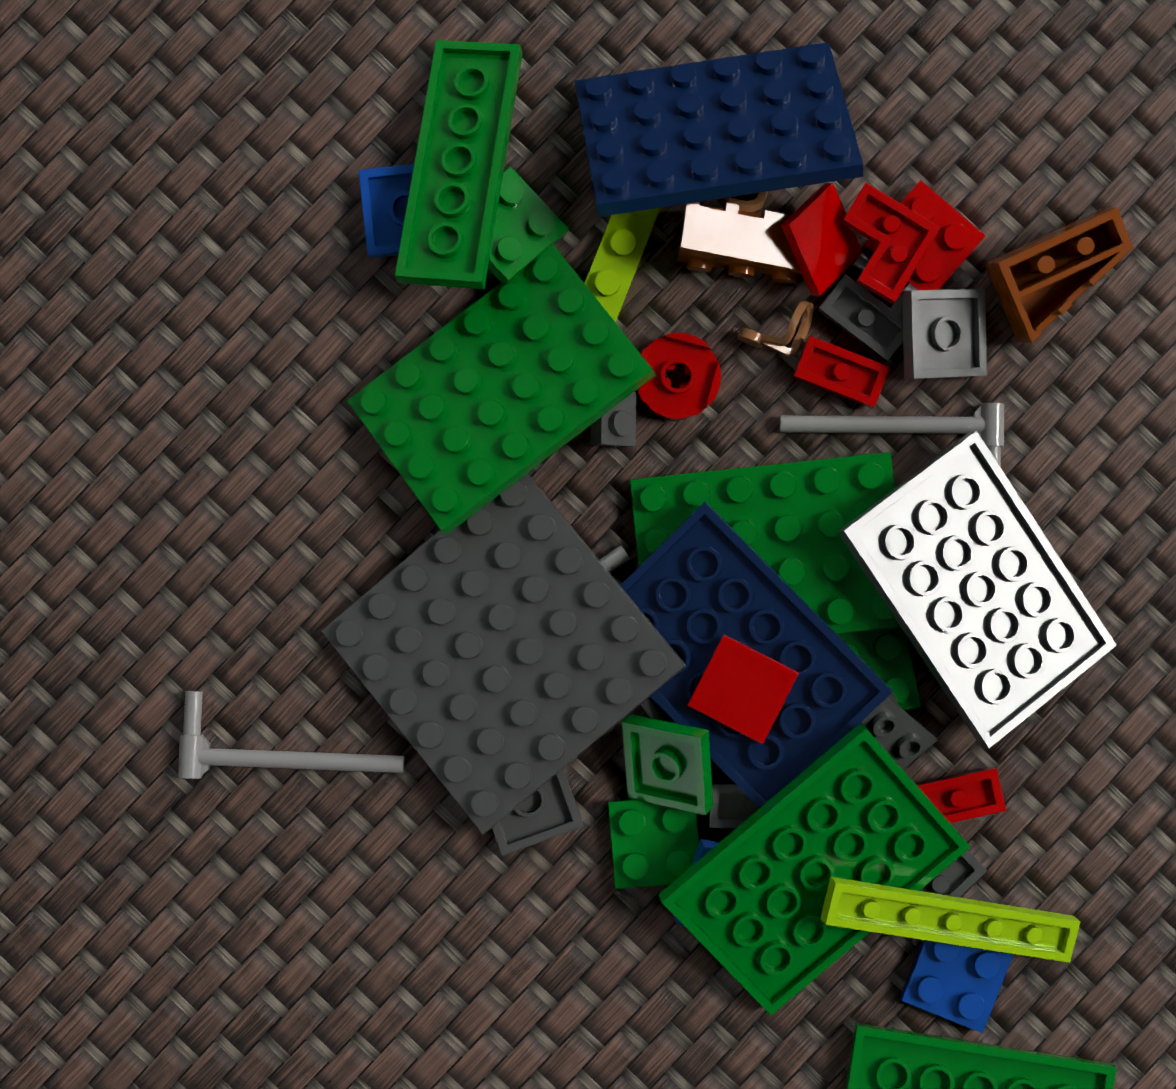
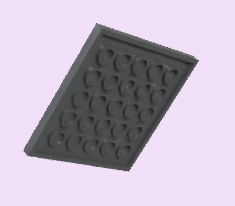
M528 473L449 534L445 535L441 530L435 533L322 630V633L482 834L492 829L687 666Z

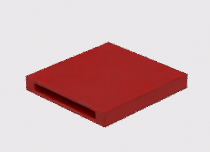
M833 183L823 184L781 225L812 296H820L862 253L854 231L841 223L846 216V212Z
M724 634L688 706L763 744L799 672Z

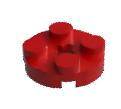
M670 333L656 339L642 351V357L653 369L656 376L642 385L637 391L640 400L651 412L665 419L684 420L698 416L712 404L720 388L721 368L715 354L710 350L711 348L705 341L687 333ZM676 365L684 366V374L690 376V382L688 384L681 383L679 389L671 387V380L665 378L666 371H674Z

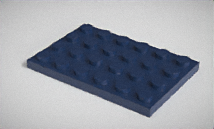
M829 42L575 80L578 107L598 217L863 177L862 157Z
M704 502L620 585L687 665L650 697L677 724L709 730L710 758L759 808L862 722L893 692L707 502ZM724 634L799 672L763 744L688 706Z

